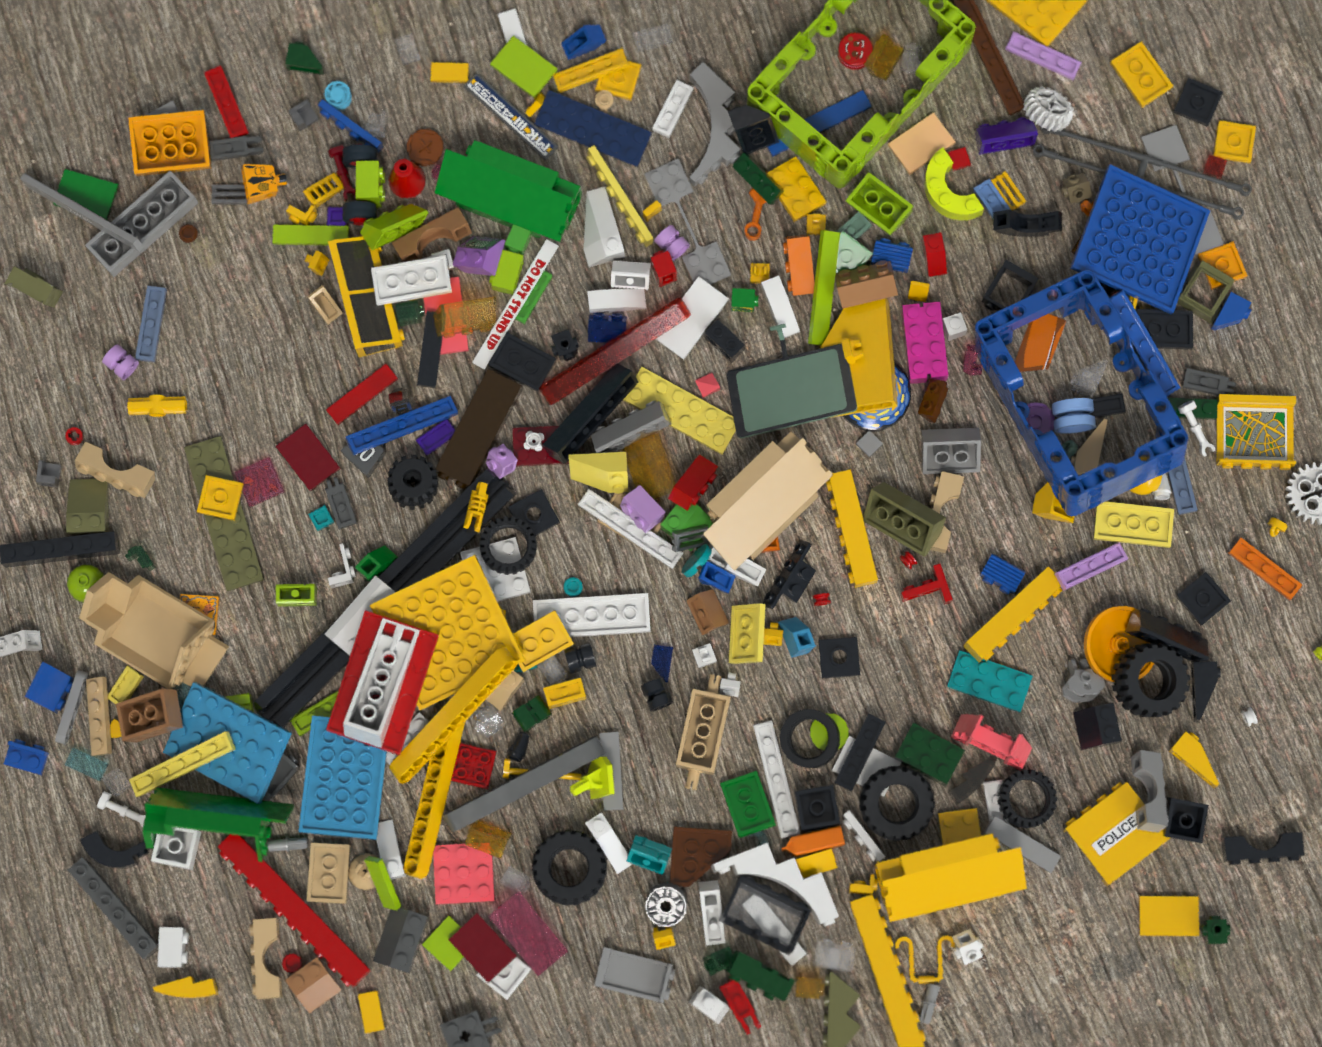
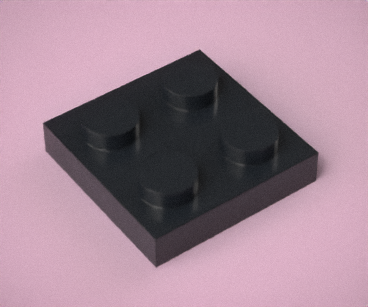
M1188 78L1173 113L1208 127L1223 92Z
M1207 572L1176 596L1200 626L1231 602Z

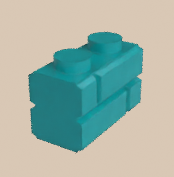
M635 835L626 862L663 875L672 848L651 841L646 837Z

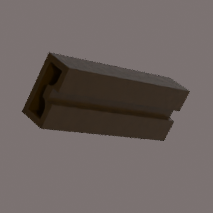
M489 369L486 371L435 468L439 478L445 481L452 479L456 481L455 485L464 490L476 480L487 459L489 450L495 444L523 390L522 385Z

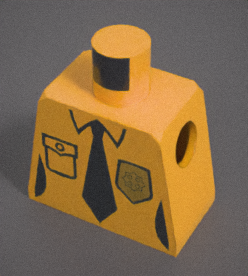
M242 165L241 173L247 204L275 197L278 192L277 186L287 185L286 174L275 175L274 166Z

